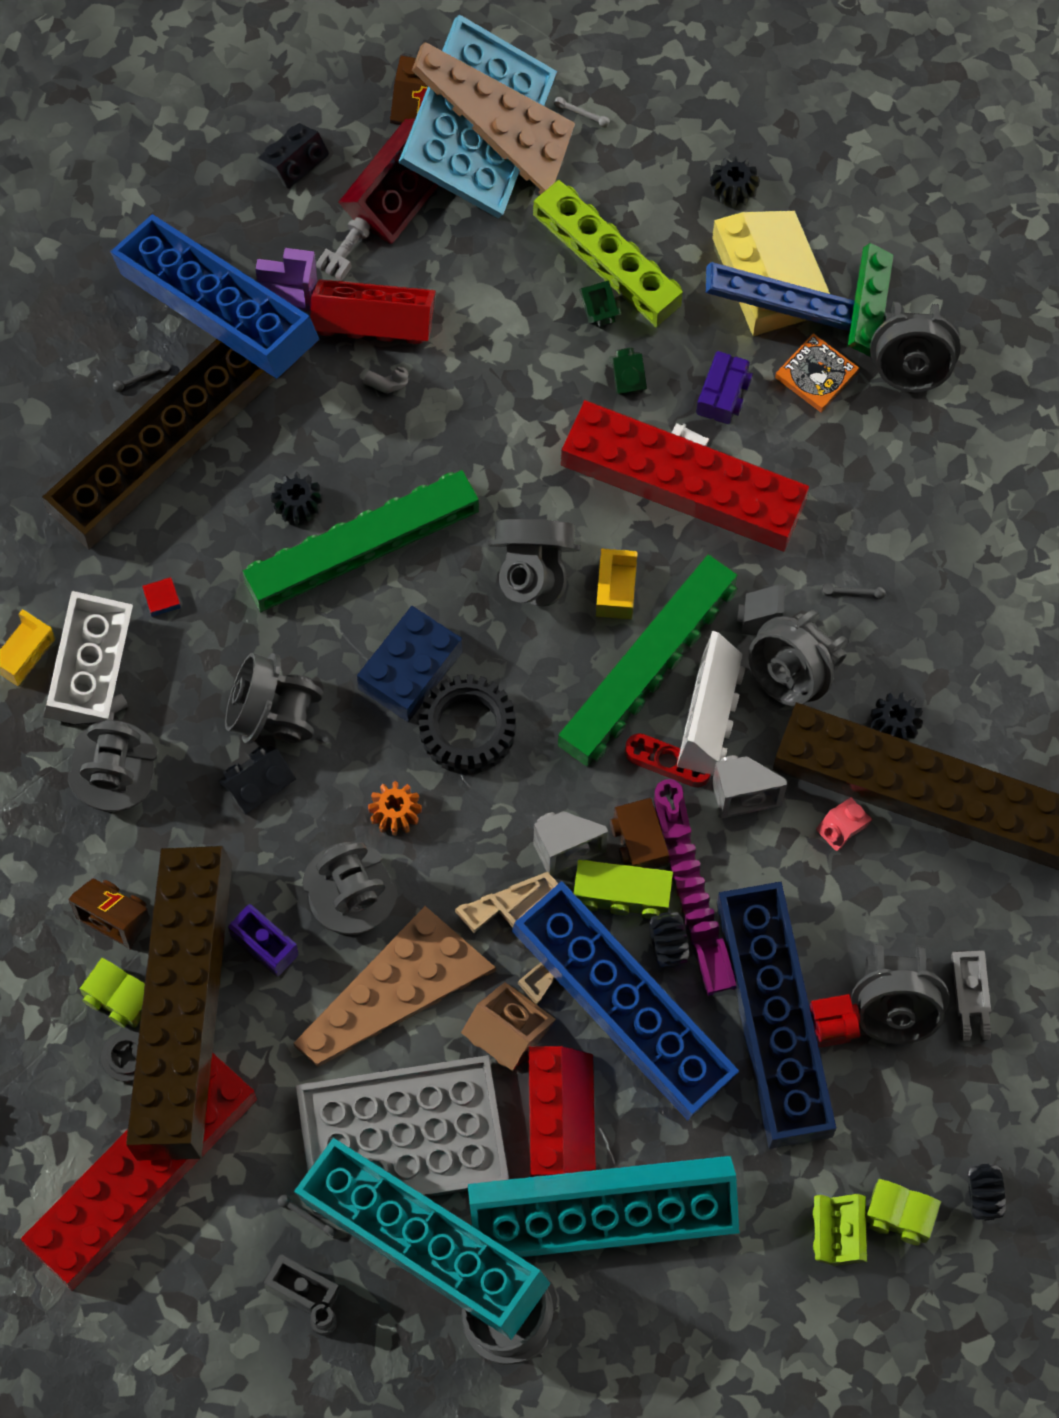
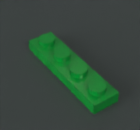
M872 243L864 246L862 251L848 340L849 347L871 357L870 344L872 337L884 321L893 262V254Z

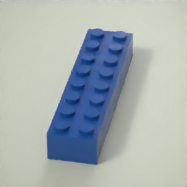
M153 214L110 251L122 276L276 379L319 340L309 315Z
M562 881L514 923L512 932L687 1121L736 1077L739 1070Z

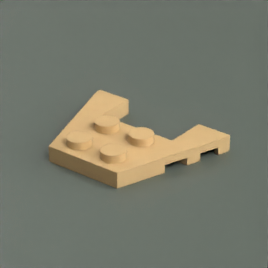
M545 872L514 884L503 891L495 894L491 893L469 904L460 905L456 908L455 912L473 933L498 913L513 928L514 923L558 883L549 872ZM540 962L518 981V985L537 1005L541 1002L555 977Z

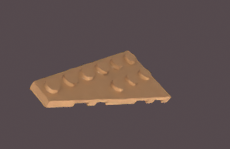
M424 42L420 46L412 71L437 95H442L454 106L452 110L459 116L463 115L473 124L472 129L504 160L509 159L520 170L519 174L526 181L530 179L540 189V194L553 185L558 176L575 123Z
M424 906L294 1042V1047L315 1066L319 1067L351 1050L358 1043L382 1033V1030L395 1023L399 1024L440 1002L442 998L456 990L464 989L471 985V982L484 975L488 976L496 971V967L430 909Z

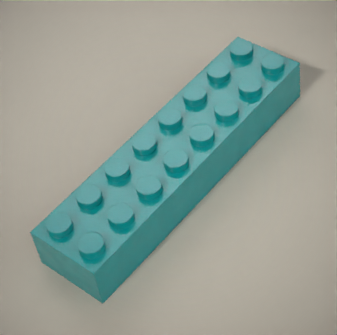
M334 1137L294 1191L308 1207L510 1340L513 1339L551 1284L541 1270Z
M731 1156L468 1184L471 1226L519 1257L740 1233L737 1179Z

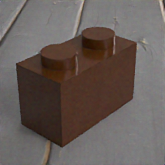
M651 797L614 807L613 819H610V825L614 837H620L623 846L619 848L622 864L650 869L668 865L669 852Z

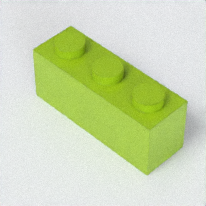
M578 859L574 894L589 911H597L598 908L607 909L615 915L624 916L630 912L642 914V917L651 919L660 913L668 912L673 871Z

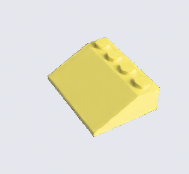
M795 211L741 212L714 220L712 239L723 265L830 294ZM739 302L753 336L806 321L802 318Z

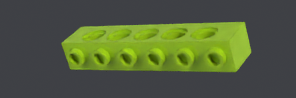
M557 180L534 200L533 215L605 281L609 280L611 287L655 327H658L681 307L683 296L681 286L674 279H668L661 272L657 263L653 260H647L641 254L636 244L626 241L620 235L615 225L604 221L594 206L583 202L573 187L566 186L560 180ZM570 212L574 215L566 216L563 213ZM585 231H592V232H594V234H590V235H589V234H585V233H583V232H585ZM610 249V250H614L615 252H614V253H606V252H604V250ZM632 268V269H635L636 271H634V272H627V271H625L624 269ZM647 287H654V288H656L657 290H655V291H648V290H646L645 288H647Z

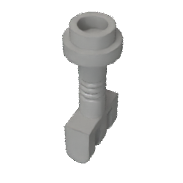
M356 217L355 220H350L347 227L350 232L338 250L334 253L326 248L316 263V268L323 270L328 264L325 272L331 276L338 269L335 278L340 281L345 278L352 268L351 262L346 259L349 252H351L360 238L367 239L370 235V225L359 217Z

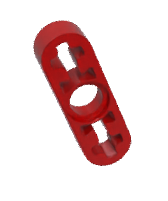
M641 733L633 734L626 741L625 756L632 764L695 788L705 786L711 777V774L708 773L705 775L704 773L699 774L697 778L693 777V771L685 768L683 773L679 772L681 767H677V763L670 768L661 765L659 758L663 754L674 755L678 762L681 748ZM639 743L643 744L646 752L641 751L639 755L634 754L633 747H637ZM653 748H656L657 751L655 752L653 762L650 761V756L653 753Z

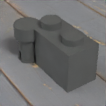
M280 1254L264 1281L266 1291L311 1315L310 1325L316 1334L321 1336L331 1334L337 1326L336 1315L331 1309L340 1295L339 1286Z

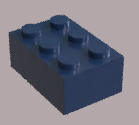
M411 606L357 674L358 689L406 722H409L423 704L424 698L430 695V690L439 684L463 653L462 638L414 606Z

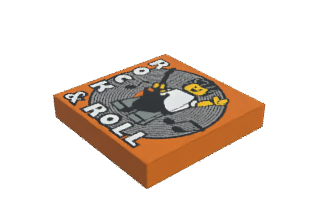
M813 333L776 372L775 378L822 413L858 374L859 367Z

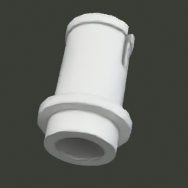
M677 423L672 431L675 435L707 446L709 438H705L687 429L684 423L683 425Z

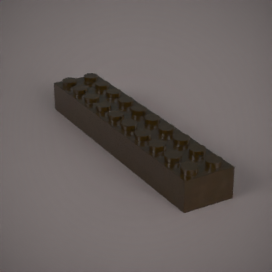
M216 339L42 496L47 513L90 550L276 378Z
M795 703L775 758L774 771L1059 871L1058 793L815 708Z
M223 846L161 848L126 1141V1146L137 1161L202 1158L232 862Z

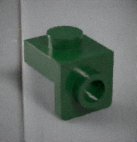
M609 280L579 289L589 323L597 321L598 326H603L616 322L614 316L622 314L621 309H617Z
M634 348L616 350V355L609 357L610 363L613 366L616 393L647 389L642 353L634 352Z

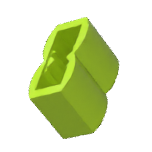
M101 958L79 988L84 996L82 1001L95 1011H99L102 1008L111 1013L109 1018L120 1027L125 1028L126 1025L136 1028L141 1021L145 983L129 975L110 961Z
M878 1179L866 1211V1222L876 1232L888 1234L889 1231L896 1232L902 1235L901 1240L904 1242L920 1245V1242L927 1243L930 1239L941 1201L926 1194L909 1190L893 1182Z

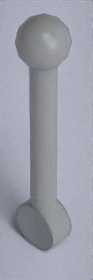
M556 97L554 101L556 107L569 109L599 122L601 127H607L610 123L607 116L599 117L567 103L562 97Z

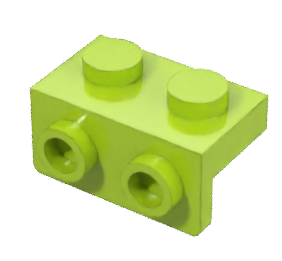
M852 1194L830 1198L824 1195H815L813 1208L815 1227L813 1250L815 1260L832 1266L867 1262L866 1196Z

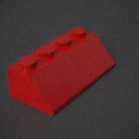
M319 279L311 296L310 318L317 333L324 336L344 333L347 334V337L356 339L363 338L365 335L376 336V339L380 341H392L394 338L406 339L405 341L410 344H421L423 341H428L431 334L436 290Z
M529 1046L530 1177L596 1170L593 1054L563 1046Z

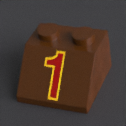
M400 56L394 82L390 123L401 125L405 119L416 118L428 86L412 71L416 58Z
M92 878L68 899L76 919L126 948L131 949L150 919L148 909L146 908L147 904L134 895H130L128 898L119 893L120 889L110 881L103 880L101 883Z

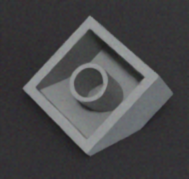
M732 755L722 758L715 765L712 782L721 819L782 806L787 787L786 779L747 756L738 758V756Z
M564 811L558 814H554V812L547 813L541 816L537 823L534 824L533 845L546 871L551 876L576 866L578 859L589 860L607 851L608 830L604 825Z

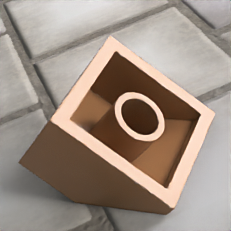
M504 982L477 1004L461 1033L473 1045L482 1048L493 1056L500 1065L508 1067L513 1071L529 1056V1046H537L556 1019Z

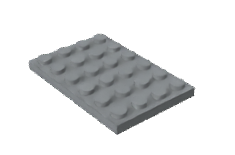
M489 1055L296 1085L308 1171L334 1137L426 1197L468 1191V1184L509 1180ZM313 1210L314 1215H319V1213Z

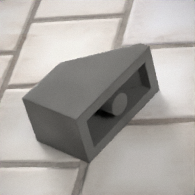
M778 584L746 593L745 603L738 605L737 622L743 623L742 634L757 635L764 623L775 617H783L786 585Z

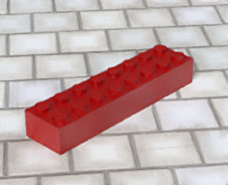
M584 400L561 449V466L783 552L786 550L806 504L810 487Z
M212 1053L202 1157L257 1101L255 1091L214 1053ZM127 1129L21 1237V1241L34 1256L73 1291L200 1159L137 1161L126 1146Z

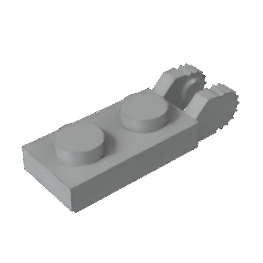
M952 952L951 959L957 1016L960 1017L962 1041H970L972 1029L969 1016H980V1035L982 1040H990L991 1027L989 1015L991 1013L985 952Z

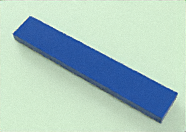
M714 262L706 266V293L850 331L854 300Z

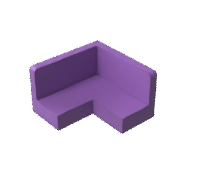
M285 248L283 262L257 259L256 276L258 283L298 309L311 311V296L317 285L314 251Z

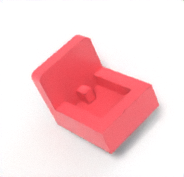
M851 797L830 810L816 830L835 851H838L849 838L865 829L873 819Z

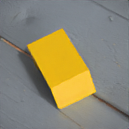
M601 548L596 617L632 619L637 551Z
M23 609L18 614L21 624L0 649V675L16 686L22 683L55 641L52 628Z

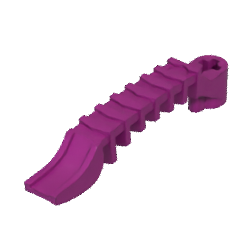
M665 779L659 782L655 788L654 808L669 852L668 863H670L671 871H673L672 879H674L676 884V894L681 902L680 909L685 916V926L689 930L690 943L694 947V956L699 964L708 996L730 989L735 990L736 982L723 938L719 939V924L717 921H714L715 913L713 908H709L710 897L704 890V877L700 876V862L695 858L696 847L695 844H691L692 831L685 805L683 788L677 781ZM665 795H669V798L673 800V809L667 797H664Z

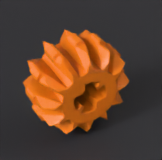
M396 781L393 782L392 789H388L385 784H382L380 786L381 793L373 792L371 795L373 803L368 805V811L373 814L371 816L372 824L380 823L379 830L382 833L389 827L394 836L397 835L398 828H402L405 833H408L410 831L409 823L417 825L419 818L416 814L422 812V805L417 803L419 801L418 793H410L411 787L408 784L402 789H399L398 782ZM394 805L397 809L400 808V811L396 812L393 808L390 809V806Z

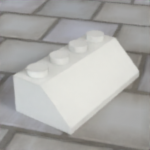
M75 591L71 592L43 717L72 724L108 720L133 607L132 604Z
M712 631L701 657L677 762V767L704 774L708 773L711 776L714 774L716 763L720 762L727 754V748L722 747L724 738L729 739L732 731L733 721L728 720L730 711L735 712L739 694L734 693L736 684L741 685L745 672V667L740 666L743 654L719 632Z

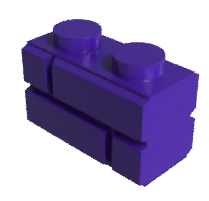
M717 351L698 399L696 413L699 416L709 419L713 418L715 421L725 424L731 423L733 415L739 416L744 399L740 398L742 389L748 391L753 377V373H749L750 362L746 359L736 356L732 357L730 354Z
M251 904L247 905L228 926L230 937L276 977L280 976L299 955L297 944L288 936H284V933Z

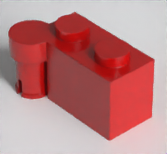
M850 994L811 1001L809 1007L819 1048L849 1043L851 1039L860 1038V1013L857 1003L852 1004Z

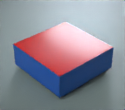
M171 577L142 586L151 617L181 608Z

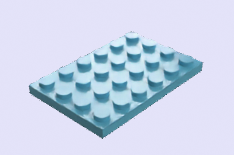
M461 15L454 19L442 50L543 106L557 73L556 70ZM428 87L398 163L489 214L500 218L504 214L520 170L509 159L504 160L472 129L474 125L463 115H457L452 110L454 106L442 95H437Z

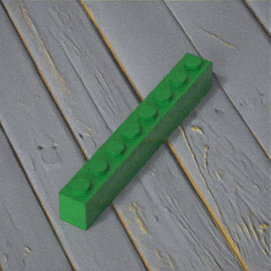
M463 470L456 473L449 472L440 477L435 483L428 486L420 485L411 494L402 498H392L384 506L376 510H366L360 513L356 519L347 523H337L328 532L319 536L311 535L304 539L301 544L293 548H283L269 559L252 562L245 570H242L244 582L261 613L478 513L479 499Z
M708 554L559 733L558 746L586 767L593 760L598 762L608 749L606 744L612 737L617 739L626 728L627 723L625 721L631 714L636 716L646 702L644 700L646 695L650 691L655 693L664 681L662 676L668 669L674 670L683 657L681 654L687 646L691 648L695 645L701 636V628L705 624L711 625L720 612L718 610L720 605L724 601L726 603L730 602L738 590L736 587L738 575Z

